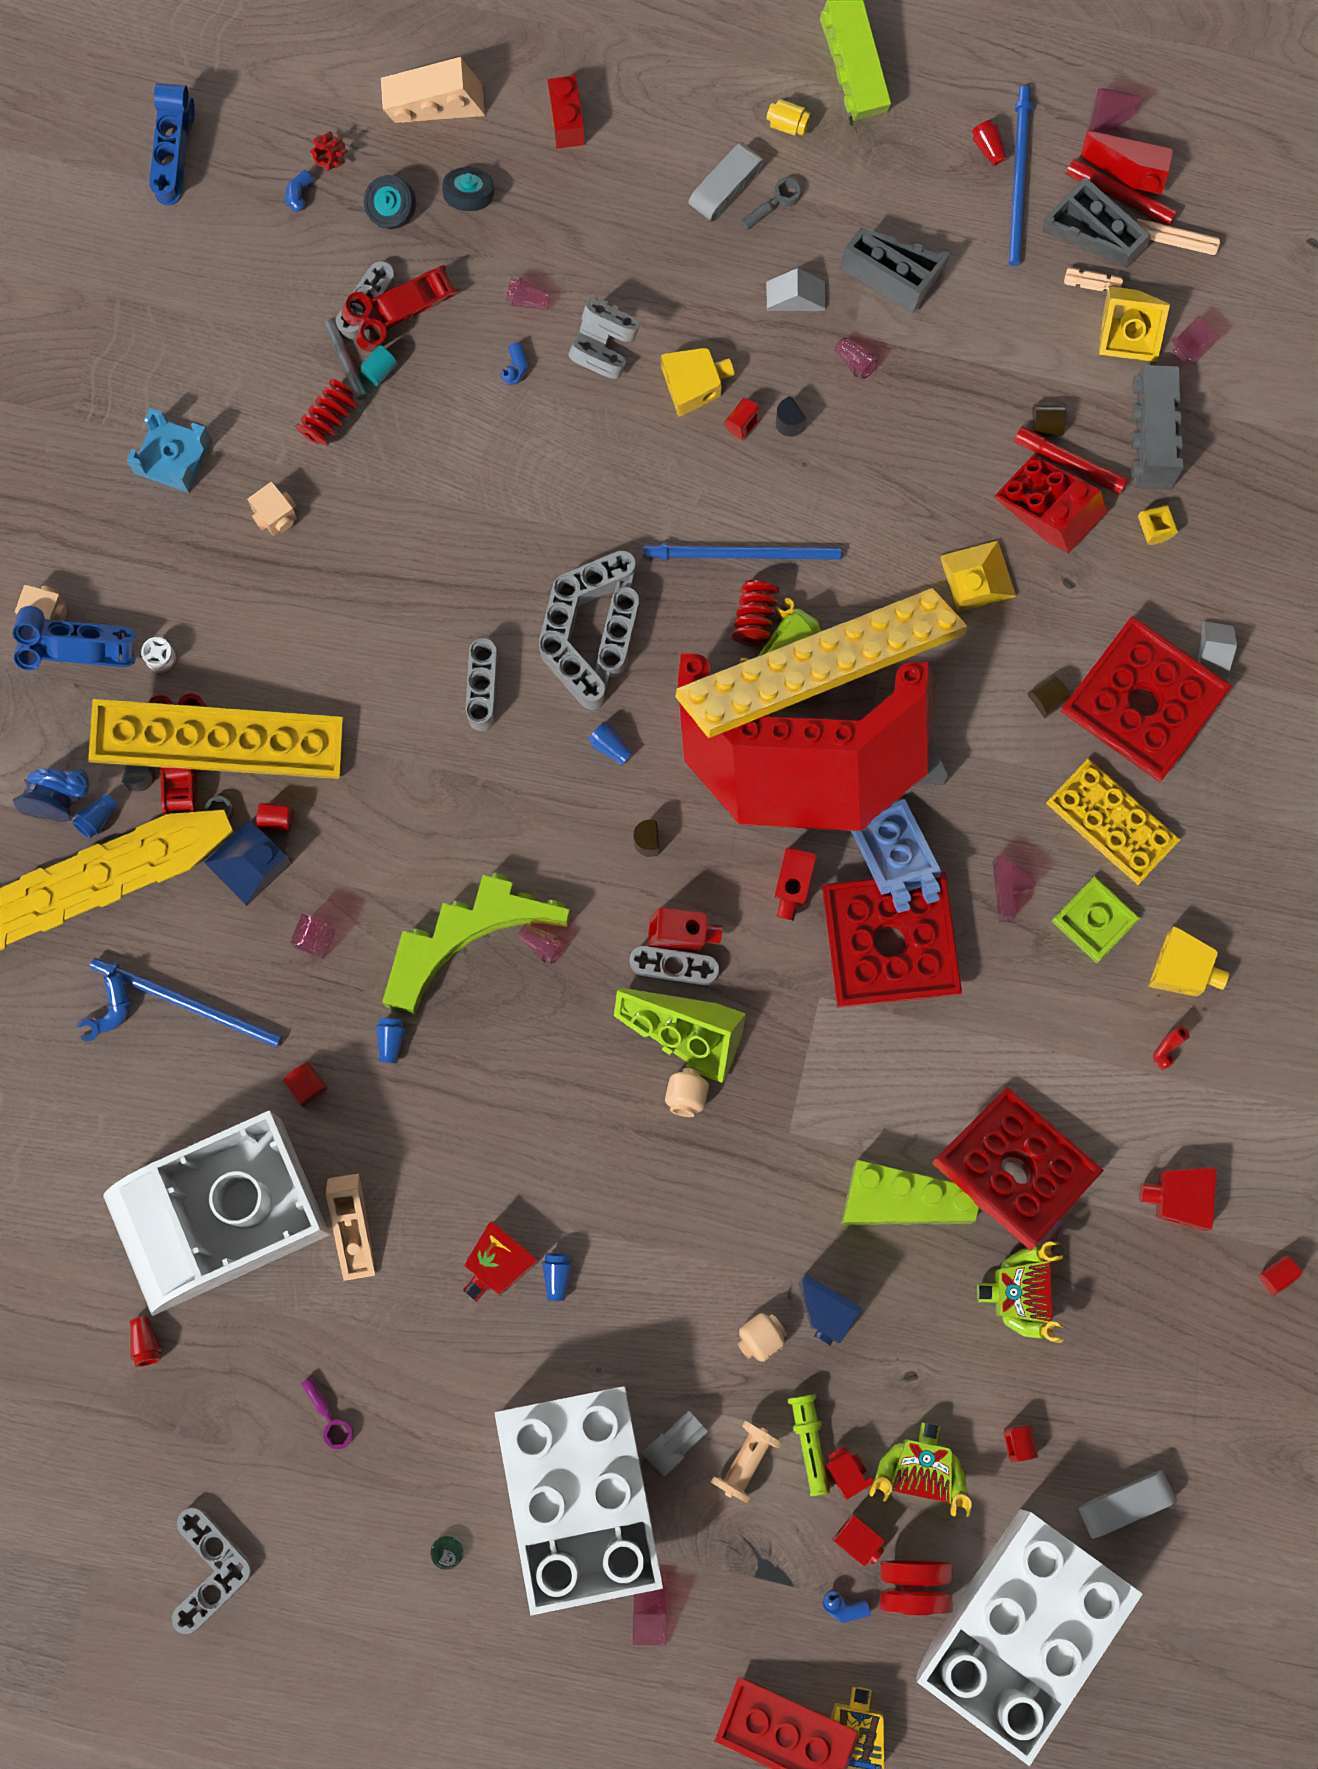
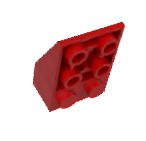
M1032 455L995 494L996 500L1042 539L1068 554L1107 513L1100 489L1035 455Z

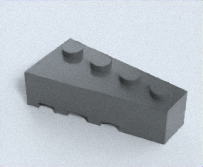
M1143 365L1139 375L1134 376L1132 385L1133 394H1137V403L1133 404L1132 421H1137L1136 431H1133L1131 441L1132 449H1136V459H1133L1131 464V477H1136L1135 488L1171 490L1184 468L1183 458H1179L1180 449H1182V436H1176L1181 423V411L1175 410V407H1178L1180 402L1179 367Z

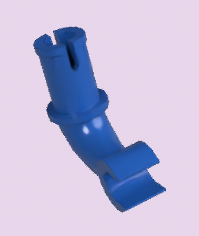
M114 973L103 977L110 1003L107 1005L109 1012L98 1020L89 1017L81 1019L77 1023V1027L88 1025L92 1028L90 1033L80 1035L81 1040L92 1041L98 1034L114 1030L126 1020L132 999H128L121 973Z

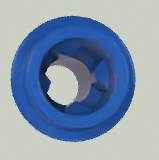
M604 721L587 739L593 744L592 748L615 760L621 766L633 753L612 724L608 726Z
M104 794L101 798L76 813V818L72 821V824L83 836L91 839L94 835H99L118 805L110 796Z
M379 1018V1025H375L379 1062L398 1063L399 1052L407 1028L404 1027V1019Z
M563 1253L545 1254L542 1268L547 1300H565L573 1263L570 1262L571 1255Z

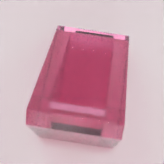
M1098 87L1088 130L1102 134L1109 132L1137 115L1142 99L1139 95Z

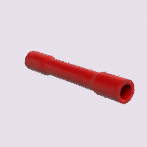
M1076 159L1072 160L1066 171V175L1079 182L1086 177L1102 192L1144 212L1146 216L1164 225L1170 226L1177 213V210L1099 173L1096 169Z
M1024 426L1020 427L1013 441L1093 479L1097 484L1119 495L1128 478L1106 467H1101L1048 441L1044 436Z

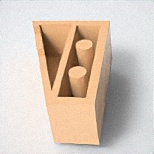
M461 57L381 78L383 110L395 123L485 116L483 84Z

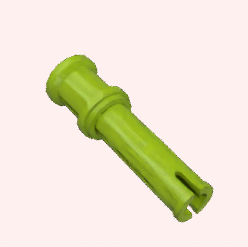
M816 1393L788 1398V1404L792 1405L795 1419L793 1430L800 1436L810 1496L831 1492L818 1433L821 1430L822 1423L817 1419L814 1400L817 1399Z

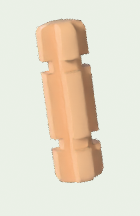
M1069 267L1066 270L1064 278L1066 285L1076 286V284H1080L1082 288L1102 292L1104 289L1108 291V286L1122 288L1123 278L1120 276L1111 275V278H1109L1104 273L1089 270L1079 272L1080 269Z

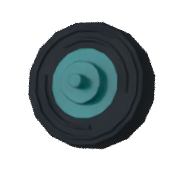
M461 167L451 170L444 177L442 183L444 200L455 209L478 211L491 204L494 197L495 187L493 179L488 173L480 169Z
M393 175L380 176L373 180L365 191L363 201L365 212L370 220L379 227L387 229L400 228L408 223L415 213L417 203L415 192L410 184L401 177Z

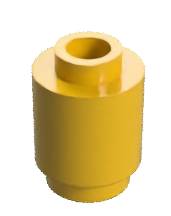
M779 99L776 104L771 103L766 120L770 121V128L793 136H797V134L804 136L811 119V113L805 111V107Z

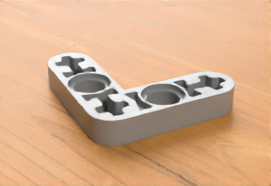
M197 1507L185 1509L180 1513L177 1519V1529L214 1572L173 1612L172 1625L174 1629L185 1635L195 1632L248 1582L253 1571L252 1564L210 1516L204 1510ZM187 1515L191 1517L198 1515L200 1520L197 1524L203 1531L207 1530L208 1526L212 1529V1532L204 1535L199 1543L195 1538L201 1534L195 1528L187 1530L185 1527L188 1524ZM212 1537H217L223 1542V1551L218 1556H211L206 1551V1543ZM241 1563L244 1566L241 1570L243 1578L241 1579L237 1576L227 1583V1585L232 1587V1590L229 1592L225 1583L216 1577L220 1574L222 1579L226 1578L232 1572L230 1564L238 1565ZM209 1585H215L221 1591V1598L216 1604H209L204 1599V1590ZM196 1598L199 1606L207 1610L208 1613L204 1615L202 1610L199 1611L192 1618L195 1623L194 1626L191 1624L183 1626L181 1621L184 1617L181 1612L188 1613L197 1606V1604L192 1602Z

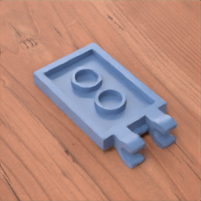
M905 799L895 802L886 811L883 810L864 830L851 831L881 894L884 895L891 892L898 913L910 910L908 901H911V897L908 891L919 887L922 889L927 904L939 901L937 892L940 891V887L935 878L940 877V868Z

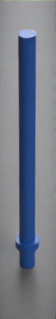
M1021 86L1019 88V98L1015 103V111L1018 112L1009 249V265L1018 266L1021 262L1029 113L1032 112L1033 107L1032 102H1030L1031 88L1029 86Z
M661 543V546L643 545V557L661 558V561H667V558L841 560V548L667 546V543Z
M95 957L90 964V969L100 972L105 976L121 973L125 984L278 1048L281 1043L282 1036L124 970L120 968V964L114 961L110 964Z

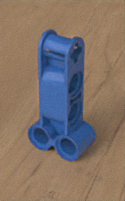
M156 83L154 106L157 114L149 185L152 192L155 193L157 200L161 204L169 206L177 203L181 197L189 124H192L194 121L195 104L193 97H189L187 85ZM177 128L173 135H166L169 129ZM167 156H174L172 162L163 163Z
M25 606L18 611L12 631L13 638L17 641L13 659L14 663L23 670L37 669L41 664V660L113 667H128L136 661V655L133 653V641L136 639V633L131 628L45 619L44 613L34 606ZM122 633L125 634L124 640H122ZM120 654H122V661L119 660Z

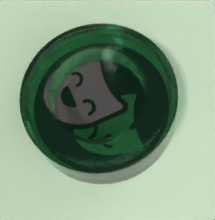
M442 1536L431 1547V1559L440 1569H453L463 1559V1545L454 1536Z

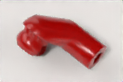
M1178 1026L1164 1037L1153 1053V1062L1157 1063L1161 1070H1165L1174 1064V1058L1170 1053L1189 1039L1188 1030L1183 1026Z

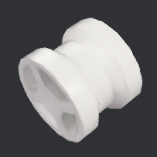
M161 637L150 638L141 648L142 658L152 671L165 673L173 668L176 662V655L171 645Z

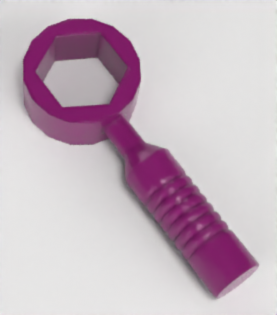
M313 1378L306 1379L301 1383V1386L318 1414L324 1416L328 1422L323 1433L325 1443L333 1449L347 1447L354 1437L352 1426L344 1420H333L330 1415V1407ZM343 1424L349 1435L344 1444L334 1445L328 1434L333 1425Z

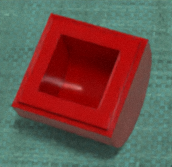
M743 398L724 421L725 427L740 440H745L761 420L759 406L753 401Z
M260 803L257 809V828L289 832L292 826L294 810L285 805Z
M309 1062L300 1065L283 1079V1082L301 1107L328 1089Z
M1285 1255L1260 1273L1259 1277L1272 1296H1276L1298 1280L1303 1272L1292 1259Z
M1032 1425L1004 1429L1003 1434L1009 1461L1022 1462L1039 1458Z

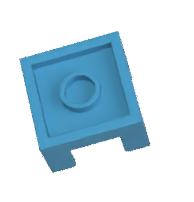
M149 408L144 420L149 431L139 454L136 449L132 448L127 462L134 474L189 493L211 443L210 436L204 426L192 423L191 427L193 430L168 422L163 412Z

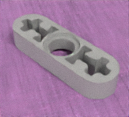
M382 261L372 264L352 293L363 292L375 298L391 290L395 284L393 268L390 264ZM385 272L387 279L381 278L377 283L376 274L383 275ZM358 303L350 304V309L353 313L354 309L358 312V315L364 313L363 307ZM341 309L336 317L337 328L343 337L354 339L360 327L359 325H349L346 328Z
M639 946L631 952L629 958L632 971L639 976L707 986L714 983L719 974V966L716 960L706 955ZM642 953L648 955L649 960L657 961V955H662L663 957L660 961L661 972L655 971V964H646L645 969L639 968V963L635 961V958H641ZM670 958L680 959L683 963L682 971L678 974L669 973L665 969L666 961ZM688 960H693L692 967L702 968L703 963L709 964V969L714 970V973L708 974L707 978H701V973L691 970V977L685 976L688 971Z

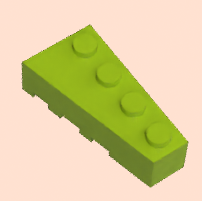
M827 0L823 11H821L820 21L836 66L838 82L842 85L845 93L844 104L847 113L852 114L854 121L887 113L891 101L863 0Z
M857 1160L852 1171L841 1225L971 1224L976 1221L979 1207L953 1182Z

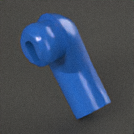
M306 170L299 173L285 188V203L294 212L300 211L305 206L306 202L301 198L302 191L314 181Z
M513 343L508 347L512 363L506 367L507 370L503 369L501 371V378L508 385L519 383L529 369L522 343Z
M829 1591L824 1595L822 1604L825 1611L841 1623L871 1616L867 1600L850 1604L836 1591Z

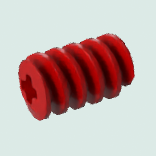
M335 379L329 381L330 387H325L322 390L323 396H318L315 399L316 405H311L308 408L309 415L304 414L301 417L302 424L297 423L295 425L296 429L304 437L316 444L321 443L328 446L330 443L325 435L328 434L335 437L336 432L332 426L335 425L342 428L344 425L339 416L350 418L351 415L346 410V407L348 406L352 409L358 407L353 400V393L344 384Z
M750 579L745 581V584L741 587L743 595L739 597L740 607L737 608L736 613L738 618L734 622L736 629L732 632L734 641L752 647L764 646L761 639L770 638L771 633L764 630L763 627H772L773 622L765 617L775 615V610L768 607V605L777 604V598L770 594L779 593L780 588L764 580Z

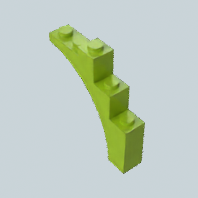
M491 873V877L482 875L473 910L469 909L470 906L459 901H452L451 905L442 903L433 938L429 937L430 933L419 929H412L411 933L402 931L382 1003L386 1008L416 1015L424 992L437 972L455 953L469 943L493 931L522 924H550L568 927L571 917L570 909H566L564 903L555 900H548L547 904L535 901L536 897L527 893L518 892L517 896L513 895L514 885L513 882H509V877L497 873Z

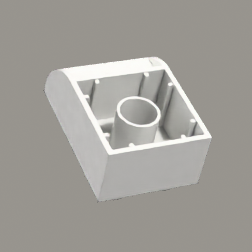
M270 1110L131 1173L112 1185L103 1195L153 1316L330 1236V1232L284 1124Z
M623 1386L494 1412L530 1615L663 1589L626 1387Z
M1019 1509L953 1607V1612L949 1613L934 1637L919 1667L916 1681L1030 1766L1141 1598L1142 1593L1032 1512Z

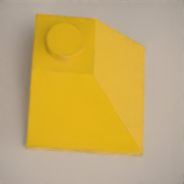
M1108 286L1102 316L1099 355L1158 362L1170 304L1139 290Z
M998 541L941 555L940 559L957 612L1016 596Z

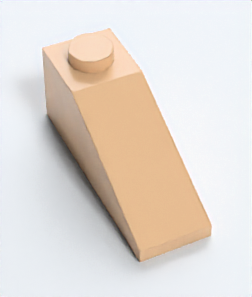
M359 1173L327 1179L326 1198L343 1280L375 1276L367 1213Z

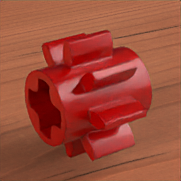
M331 131L323 136L319 135L314 138L313 142L316 146L310 150V153L313 155L315 164L325 166L327 171L335 168V166L338 168L343 165L345 160L342 156L348 152L342 141L343 138L333 136Z

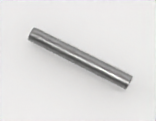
M333 318L327 319L323 323L356 399H365L368 394Z

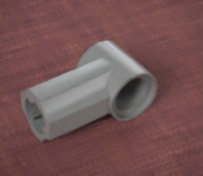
M688 1411L665 1434L659 1435L641 1454L662 1477H665L684 1458L683 1455L708 1431Z

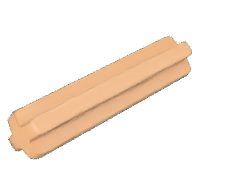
M1142 219L1136 221L1150 234L1149 240L1215 255L1219 249L1220 239L1218 237Z

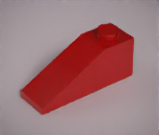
M1087 130L1080 157L1134 189L1162 195L1170 170L1173 149Z

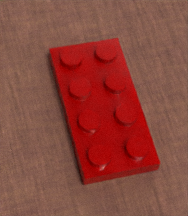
M738 1677L714 1741L771 1769H848L861 1732L744 1677Z

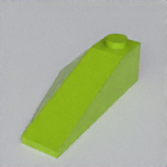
M619 988L617 990L614 1016L643 1037L650 1036L663 1045L662 1050L669 1055L673 1052L686 1061L687 1068L698 1070L702 1076L721 1083L725 1081L742 1040L745 1013L718 1003Z

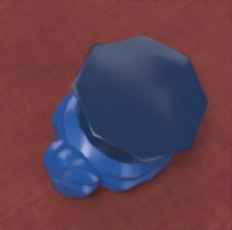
M38 768L30 772L27 779H24L26 788L23 794L13 799V802L20 813L56 822L72 821L73 819L69 811L71 803L77 802L87 794L90 786L89 777L82 769L66 771Z

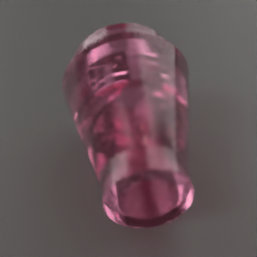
M520 277L519 280L511 278L505 301L511 302V306L545 310L550 293L539 289Z
M847 337L842 338L835 346V352L839 354L855 377L865 379L876 369L878 360L875 359V354L853 343Z
M529 923L525 924L518 934V939L543 963L554 964L565 949V943L561 941L560 936L533 927Z

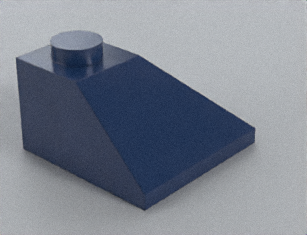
M247 821L204 862L246 906L292 864L287 856L250 821Z
M804 1275L799 1281V1287L810 1328L816 1330L814 1337L830 1346L833 1341L838 1344L841 1343L862 1307L809 1276Z

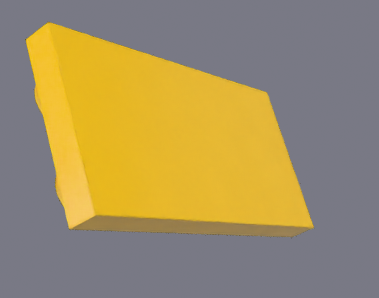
M1089 758L1046 803L1137 885L1145 879L1181 840Z

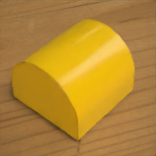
M1168 505L1144 510L1138 514V519L1148 545L1165 542L1178 533Z

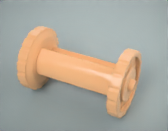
M744 1421L742 1427L749 1432L748 1437L724 1480L713 1477L711 1483L726 1491L725 1495L728 1497L734 1496L749 1504L751 1498L744 1490L769 1445L780 1448L782 1442L767 1434V1429L763 1427L759 1429ZM758 1442V1445L756 1446L755 1450L753 1451V1448H754L755 1444Z

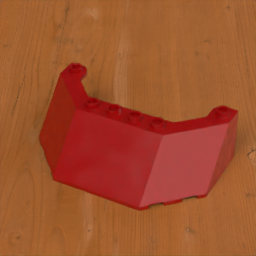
M681 653L678 688L710 676L711 667L704 656ZM908 662L903 664L896 673L895 691L860 721L760 717L708 738L679 702L684 762L739 825L862 831L883 810L886 811L904 796L903 793L928 775L936 688L929 662Z

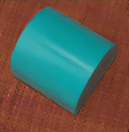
M380 345L362 363L361 376L372 385L378 386L395 368L397 361Z

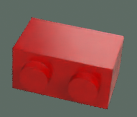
M576 75L547 79L556 149L585 145Z

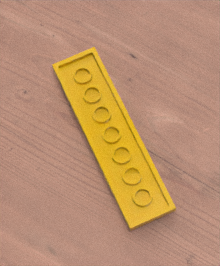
M92 699L89 762L339 779L343 717Z

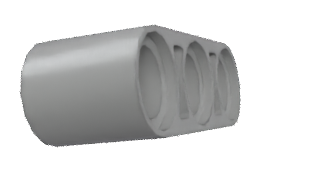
M740 142L694 190L689 199V205L710 222H714L762 170L765 160L744 143Z
M486 638L477 639L470 645L465 710L468 723L477 731H486L492 727L496 711L498 655L494 643ZM481 651H489L491 653V657L485 661L476 658L477 654ZM479 680L490 682L488 688L484 690H478L474 687ZM478 709L488 711V715L483 719L472 717L473 713Z
M1160 1470L1078 1506V1510L1091 1539H1094L1176 1503L1177 1500L1164 1471Z

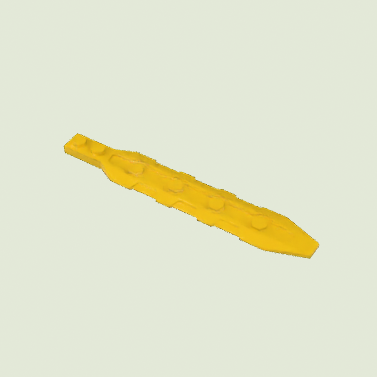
M225 810L166 814L136 827L133 832L102 845L95 844L79 851L78 855L46 869L39 868L22 875L20 880L1 887L0 951L6 949V945L39 931L46 932L64 924L65 920L100 906L102 908L119 901L122 896L156 881L161 883L191 870L234 832Z

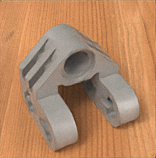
M592 295L586 302L581 317L583 321L580 331L574 338L568 355L572 361L605 377L617 379L622 375L626 360L622 355L606 348V345L611 336L625 342L635 340L640 324L634 317L619 311L618 306L613 305L611 307L607 301L602 300L600 302L598 297Z

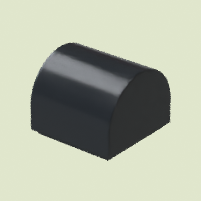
M790 396L782 400L777 407L776 428L782 435L787 437H794L805 431L806 416Z
M125 765L122 782L131 791H144L154 782V770L151 766Z

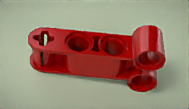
M442 265L373 299H370L363 292L350 294L342 307V316L350 325H359L360 329L356 334L357 345L366 352H373L383 343L386 337V330L457 295L459 290L454 289L445 272L447 267ZM358 303L363 307L364 313L360 315L353 313L350 309V304ZM368 329L375 331L378 340H368L364 335V331Z
M195 693L184 694L180 697L177 704H174L166 695L161 694L154 695L147 702L185 706L196 704L200 705V707H207L202 698ZM161 767V805L164 814L177 810L196 812L197 769Z

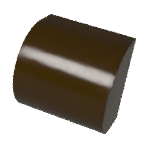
M1034 404L1032 407L1033 431L1042 436H1063L1066 425L1065 404Z
M1055 675L1027 694L1044 718L1062 708L1070 698L1067 687Z
M655 819L644 820L634 829L635 849L646 857L658 856L657 821Z

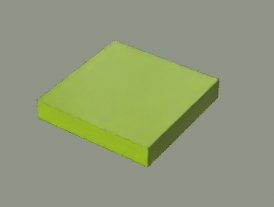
M1094 876L1051 922L1093 961L1098 963L1140 917Z

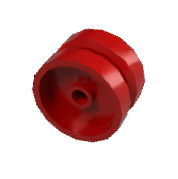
M918 1560L880 1561V1579L885 1583L901 1585V1588H887L880 1592L881 1611L896 1612L904 1615H932L953 1612V1595L947 1590L932 1589L934 1585H947L953 1581L952 1563Z

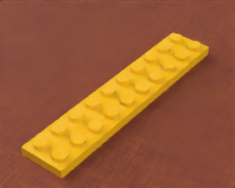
M931 588L679 687L676 690V698L706 736L711 738L966 634L967 625L940 595Z

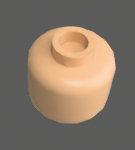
M684 1068L682 1072L672 1074L665 1096L666 1104L671 1107L670 1111L683 1117H694L695 1113L703 1111L709 1083L701 1077V1072L691 1068Z
M760 1313L740 1327L739 1336L741 1341L737 1344L748 1359L754 1357L756 1360L764 1362L784 1348V1337L787 1336V1333L773 1314L767 1316Z

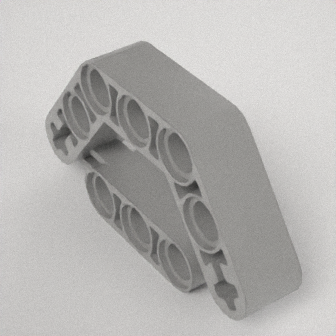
M627 551L612 553L557 577L553 583L539 638L540 656L544 663L577 701L589 710L598 709L604 704L610 678L620 677L624 673L639 615V597L637 592L632 589L636 575V563L632 554ZM622 565V567L624 569H627V571L622 572V570L620 568L617 569V567ZM607 570H609V576L612 575V578L608 579ZM591 576L602 578V581L596 585L587 582ZM566 587L572 588L575 591L571 596L567 597L559 593ZM614 591L594 671L570 644L577 612L580 605ZM623 600H629L634 604L630 609H622L618 606ZM558 615H563L568 618V620L561 625H557L552 622L553 618H555ZM616 628H622L627 633L621 638H616L611 632ZM551 643L561 646L560 650L556 653H549L545 648ZM615 656L620 662L615 666H608L604 663V660L607 657ZM571 665L580 668L576 675H568L564 671ZM585 680H586V686L590 689V691L593 692V691L597 690V695H596V696H594L593 694H588V695H587V693H586V687H585V685L583 684V682H584Z

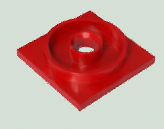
M1131 616L1061 708L1060 712L1161 783L1232 686L1134 616ZM1139 689L1152 692L1158 702L1157 710L1148 716L1140 715L1130 707V694Z
M946 871L940 872V877L935 878L940 887V891L937 892L939 901L927 904L922 889L919 887L908 891L911 897V901H908L910 910L898 913L895 908L891 892L882 895L874 879L822 884L837 1008L962 994ZM885 928H894L900 931L905 939L904 950L899 955L891 957L880 953L875 945V937L879 931Z
M1008 1086L932 1163L962 1189L981 1210L997 1220L1030 1251L1104 1171ZM1009 1162L1017 1165L1025 1173L1027 1182L1017 1183L1010 1173L1003 1171L1001 1164Z

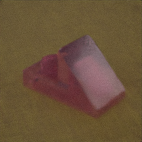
M999 855L992 862L999 922H1011L1016 916V912L1020 911L1018 894H1013V891L1030 890L1037 883L1006 857Z
M661 1577L663 1589L634 1594L633 1645L666 1646L667 1577Z

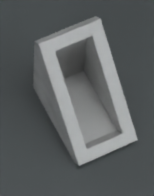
M798 268L767 281V311H825V281Z
M1206 621L1202 624L1197 662L1226 682L1237 647L1234 626Z

